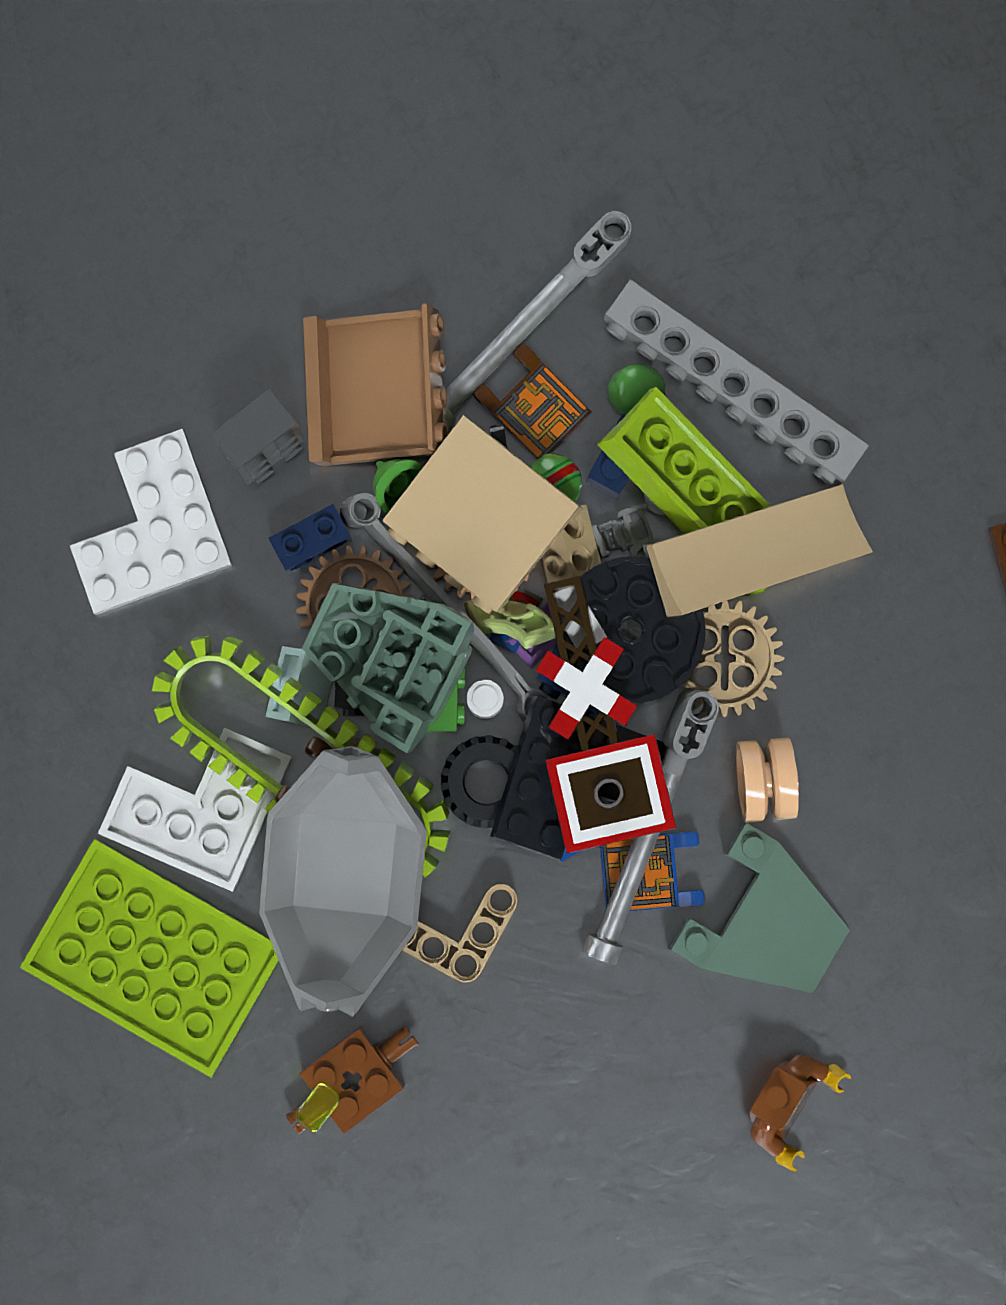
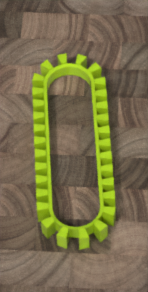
M211 634L195 637L190 641L196 657L190 660L180 645L163 660L178 670L176 676L173 677L161 671L154 678L152 691L170 692L171 702L159 704L154 708L158 722L161 723L175 714L183 724V727L170 739L183 748L189 742L193 733L202 740L189 753L202 761L208 755L211 747H213L221 754L208 767L218 775H221L226 770L230 761L237 765L239 768L226 781L239 790L245 783L248 775H250L258 782L245 795L257 804L263 798L267 789L277 795L283 786L191 718L181 701L180 689L184 675L193 665L205 661H216L230 666L337 748L352 746L347 741L359 729L347 719L339 733L336 734L328 727L341 715L328 705L320 719H316L310 712L322 701L320 698L309 691L301 705L296 704L291 698L303 686L291 677L286 681L282 691H279L272 684L285 672L272 663L267 667L263 677L259 676L253 670L266 658L253 649L248 653L243 664L234 657L243 641L231 636L223 640L221 653L212 652ZM365 733L357 748L369 753L378 742ZM385 747L378 756L385 768L393 763L396 758ZM402 761L395 776L391 775L406 800L412 803L422 815L427 830L423 876L426 878L437 867L439 862L438 859L426 852L428 845L445 852L451 830H433V822L447 820L450 812L444 799L428 808L422 798L431 790L433 783L422 775L413 791L404 785L412 777L415 770ZM275 797L265 806L264 809L269 812L276 805Z

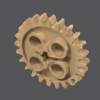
M740 600L734 609H729L728 601L722 602L721 609H716L715 605L708 607V612L704 613L706 629H711L716 633L717 643L712 649H703L696 668L688 679L679 686H684L685 688L697 687L711 693L717 699L723 717L727 716L729 707H734L738 716L741 715V704L744 703L754 710L755 703L753 698L757 696L766 701L767 696L763 692L765 686L771 689H776L777 687L770 680L771 675L778 676L783 673L774 667V662L784 660V656L774 654V649L780 647L783 643L782 641H771L770 638L777 631V628L773 627L765 630L763 626L768 616L765 615L756 620L753 618L756 607H751L747 613L742 612V601ZM723 625H727L729 628L728 651L730 654L735 655V661L728 663L727 690L721 689V663L714 661V655L721 653V628ZM740 629H747L753 635V644L747 650H739L733 644V635ZM705 665L713 667L717 673L716 681L710 686H702L695 677L697 670ZM739 666H748L753 671V680L747 686H738L733 681V672ZM702 697L695 699L694 709H698L703 704Z

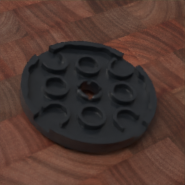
M636 556L613 558L585 572L581 577L589 608L606 634V638L625 649L606 679L607 688L633 704H643L658 700L681 686L696 668L703 652L706 635L703 609L680 616L667 617L649 558ZM634 620L638 622L642 629L639 639L628 641L623 637L621 626L625 621ZM566 632V642L574 646L573 642L571 641L570 637ZM568 649L569 656L571 659L574 655V652ZM589 649L585 650L584 653L590 656ZM581 657L575 668L583 672L589 662Z

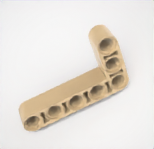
M503 883L491 886L485 893L460 942L418 920L416 932L402 951L457 981L466 983L477 979L516 909L518 901L514 889ZM500 889L509 892L512 898L511 905L502 911L494 909L490 903L493 892ZM480 922L489 923L494 929V936L487 943L478 942L473 936V928ZM430 937L439 938L444 944V952L436 958L428 957L423 950L424 941ZM462 955L472 956L477 964L476 970L470 975L460 974L455 968V962L458 957Z

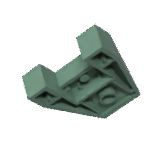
M742 823L724 855L756 873L720 936L691 918L686 917L668 949L703 970L813 993L850 929L778 841L752 825Z

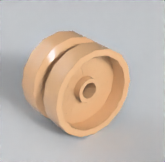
M790 738L770 739L766 746V762L764 761L762 748L756 740L737 742V786L744 823L764 820L768 812V797L771 811L777 820L797 818L799 782L794 750Z

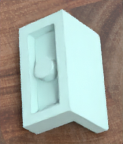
M282 646L277 667L285 673L273 683V686L282 691L286 681L292 677L303 686L291 698L292 701L300 706L309 691L322 700L310 712L312 716L319 720L327 706L332 683L303 649ZM270 697L265 717L309 727Z

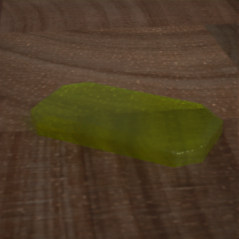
M326 1083L318 1084L296 1112L297 1121L309 1132L318 1131L340 1103L339 1095Z

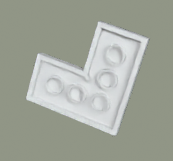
M183 429L114 453L138 521L70 545L95 615L232 566Z
M223 729L219 739L281 785L291 762V756L229 729ZM214 750L212 757L209 761V764L214 759H216L221 753H219L217 750ZM231 761L221 775H218L207 766L195 794L127 766L98 834L234 892L268 815V811L264 808L276 795L267 789L263 798L257 804L245 795L258 782L250 775H248L245 783L239 790L226 781L239 768Z

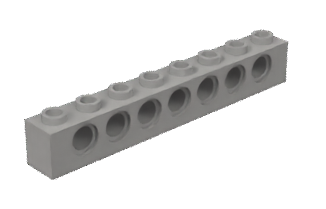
M631 279L606 312L604 322L608 324L606 329L612 335L623 341L625 338H628L638 345L636 350L648 360L654 361L657 358L667 365L665 370L675 379L681 382L687 379L697 386L695 391L709 402L717 400L726 406L725 412L731 418L740 423H743L744 420L756 427L754 432L761 439L770 444L776 441L786 448L784 453L796 463L802 465L805 461L816 469L814 474L823 482L832 485L834 482L841 485L869 447L860 438ZM641 316L649 317L654 323V328L648 332L640 331L635 326L634 321ZM669 337H677L682 341L684 348L680 352H670L666 349L664 341ZM700 357L709 359L713 364V370L709 373L699 372L694 366V360ZM728 378L738 379L743 387L742 392L738 394L729 393L724 387V381ZM759 398L768 400L772 405V412L767 415L759 414L754 408V401ZM787 419L797 420L802 427L801 434L796 436L788 434L784 429V421ZM819 439L827 441L831 446V454L825 457L818 455L813 447L814 441Z

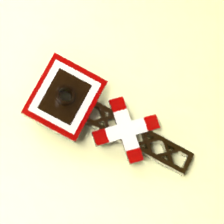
M581 576L544 584L560 658L547 651L536 671L562 686L569 693L549 728L568 740L577 728L582 752L546 760L566 853L677 828L655 734L619 742L615 720L626 726L638 706L607 688L606 679L625 649L606 637L597 646ZM575 587L577 600L570 612L558 606L555 591ZM579 610L581 612L582 620L576 617ZM560 613L566 617L563 623L561 622ZM572 621L582 626L586 634L578 648L566 642L565 633ZM587 646L589 647L590 656L584 653ZM568 649L574 652V655L571 659L569 656ZM581 657L589 662L583 672L575 668ZM590 705L600 710L595 720L585 715ZM604 718L607 728L600 725ZM585 722L591 725L588 731H586ZM598 729L609 736L611 745L591 749L589 742ZM608 783L616 784L620 790V796L613 804H605L600 796L601 789Z

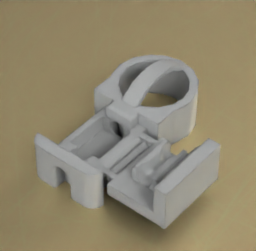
M640 503L619 511L616 517L617 519L622 518L619 522L614 519L597 526H592L601 559L611 556L610 551L621 547L622 551H625L629 545L633 546L628 549L630 556L638 557V552L643 549L646 557L650 559L646 546L660 542L661 539L660 537L653 538L643 511L648 507L646 503Z

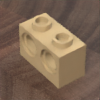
M580 505L584 508L575 520L571 519L541 557L548 583L582 576L585 572L601 564L587 505Z

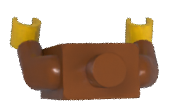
M796 1055L790 1062L786 1061L777 1065L750 1110V1117L753 1122L750 1131L752 1139L771 1155L775 1156L778 1164L796 1172L797 1169L793 1167V1160L796 1156L804 1159L805 1154L803 1151L785 1143L784 1139L819 1081H823L837 1093H843L844 1089L838 1086V1083L845 1077L851 1079V1075L836 1064L828 1066L805 1055Z

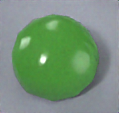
M644 364L627 365L612 375L607 385L608 401L616 413L627 415L649 389L657 387L665 395L666 384L662 375L658 374V371Z

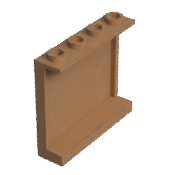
M421 304L422 309L330 320H324L318 316L303 317L309 462L320 466L384 461L395 458L427 457L435 453L449 434L448 427L443 419V408L447 406V393L444 386H442L441 372L445 371L446 361L444 352L440 350V336L444 333V322L439 310L428 304Z

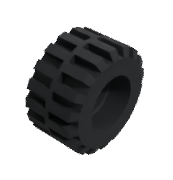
M491 735L476 736L462 742L449 754L441 772V791L447 806L455 816L475 827L493 828L501 799L491 804H482L473 800L466 791L465 776L473 764L483 760L497 762L505 769L509 776L517 749L516 745L511 744L504 738Z

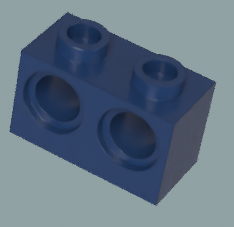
M334 504L268 538L288 575L318 560L320 556L323 557L331 553L333 549L337 550L352 542L351 536Z

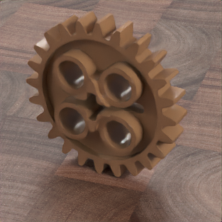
M347 545L345 556L341 557L336 549L332 550L333 560L330 562L320 556L319 560L322 565L320 570L309 566L308 569L314 578L312 581L301 579V584L308 591L307 593H299L296 597L306 602V606L296 609V612L308 617L299 624L300 627L311 628L332 583L343 584V577L350 570H357L363 575L362 583L358 586L360 588H366L372 579H376L377 584L371 590L414 598V595L403 593L404 590L411 586L410 581L399 582L398 579L402 576L404 570L403 568H398L391 571L390 568L394 561L392 557L382 563L380 562V550L377 549L371 557H368L366 546L362 545L359 554L354 555L351 546Z

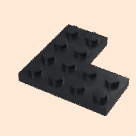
M537 695L532 697L490 837L554 860H562L565 844L546 760L582 752L577 728L569 740L549 728L563 704ZM585 713L587 717L595 720V716ZM603 720L600 725L607 728L606 721ZM585 722L586 731H588L591 725ZM616 724L619 742L646 736ZM598 729L589 742L591 749L611 745L609 736ZM657 740L661 762H663L666 747L664 742ZM614 783L604 785L600 792L601 799L615 803L620 796L618 786Z

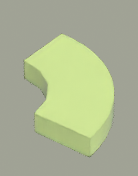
M472 600L464 602L469 618L475 622L474 624L484 634H506L518 640L525 649L556 638L552 619L541 609L530 603L525 605L508 600L503 606L505 608L503 613L492 610L488 614L475 603H472Z

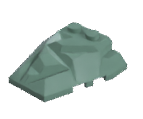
M332 583L302 649L331 683L337 682L349 696L347 699L349 704L354 709L359 708L371 722L369 727L377 736L405 753H410L424 737L429 724L436 722L444 710L472 653V647L469 643L473 637L475 622L441 603Z

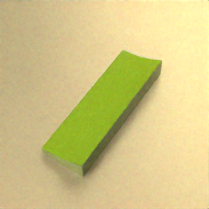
M657 387L649 389L630 412L597 443L604 453L623 470L684 534L771 506ZM766 588L745 594V596L761 593Z

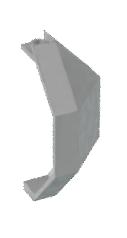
M354 746L322 751L268 812L259 910L299 1010L304 1011L317 1008L321 1011L331 1012L339 1009L352 1017L357 1013L417 930L427 835L426 828L379 757Z

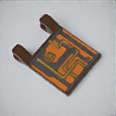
M521 344L513 355L530 372L501 401L483 384L475 390L473 397L538 460L543 454L552 453L592 411L526 344Z

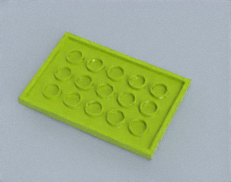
M94 839L20 968L212 1078L279 960L270 938L103 842Z

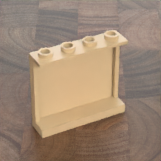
M463 415L382 521L390 527L387 533L403 546L407 541L418 549V552L415 554L417 558L431 568L437 564L447 572L443 578L459 591L463 587L467 588L475 595L472 601L489 614L492 610L499 613L504 612L505 608L503 606L569 521L571 519L575 520L584 508L475 422Z

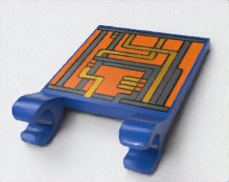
M697 832L662 834L658 836L630 911L704 904L705 895L703 890L678 892L674 848L699 845V834ZM634 838L600 846L606 909Z

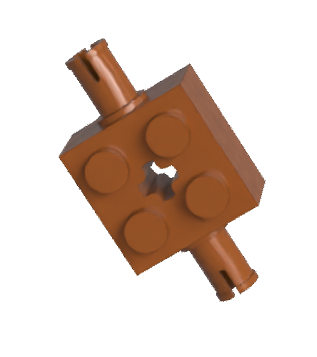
M404 1025L402 1029L378 1045L377 1043L374 1044L363 1027L360 1026L304 1068L299 1074L311 1089L312 1097L292 1112L286 1114L290 1124L301 1116H305L293 1127L296 1132L301 1134L306 1128L326 1114L331 1116L342 1133L345 1134L403 1090L405 1084L394 1071L392 1063L413 1047L419 1045L414 1036L410 1037L403 1044L399 1043L410 1035L409 1029ZM346 1071H349L352 1075L357 1072L361 1075L358 1081L360 1087L356 1088L354 1085L347 1087L345 1085Z

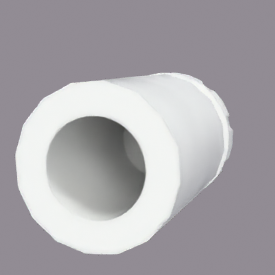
M490 680L475 682L467 692L469 711L475 717L487 720L500 713L504 697L499 685Z

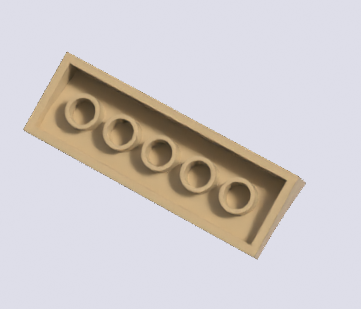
M843 484L646 546L667 617L684 615L873 552L855 519Z

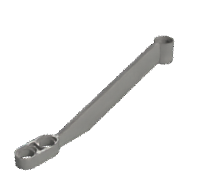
M356 494L342 502L340 517L347 526L353 528L363 527L385 553L393 558L399 568H403L404 573L431 602L444 604L470 619L399 542L387 533V530L378 521L381 507L372 494ZM357 501L362 502L367 510L366 517L363 520L358 519L354 513V505ZM474 624V633L470 643L518 694L517 712L525 723L528 713L527 703L530 698L539 695L552 701L553 699L546 692L530 688L497 647Z

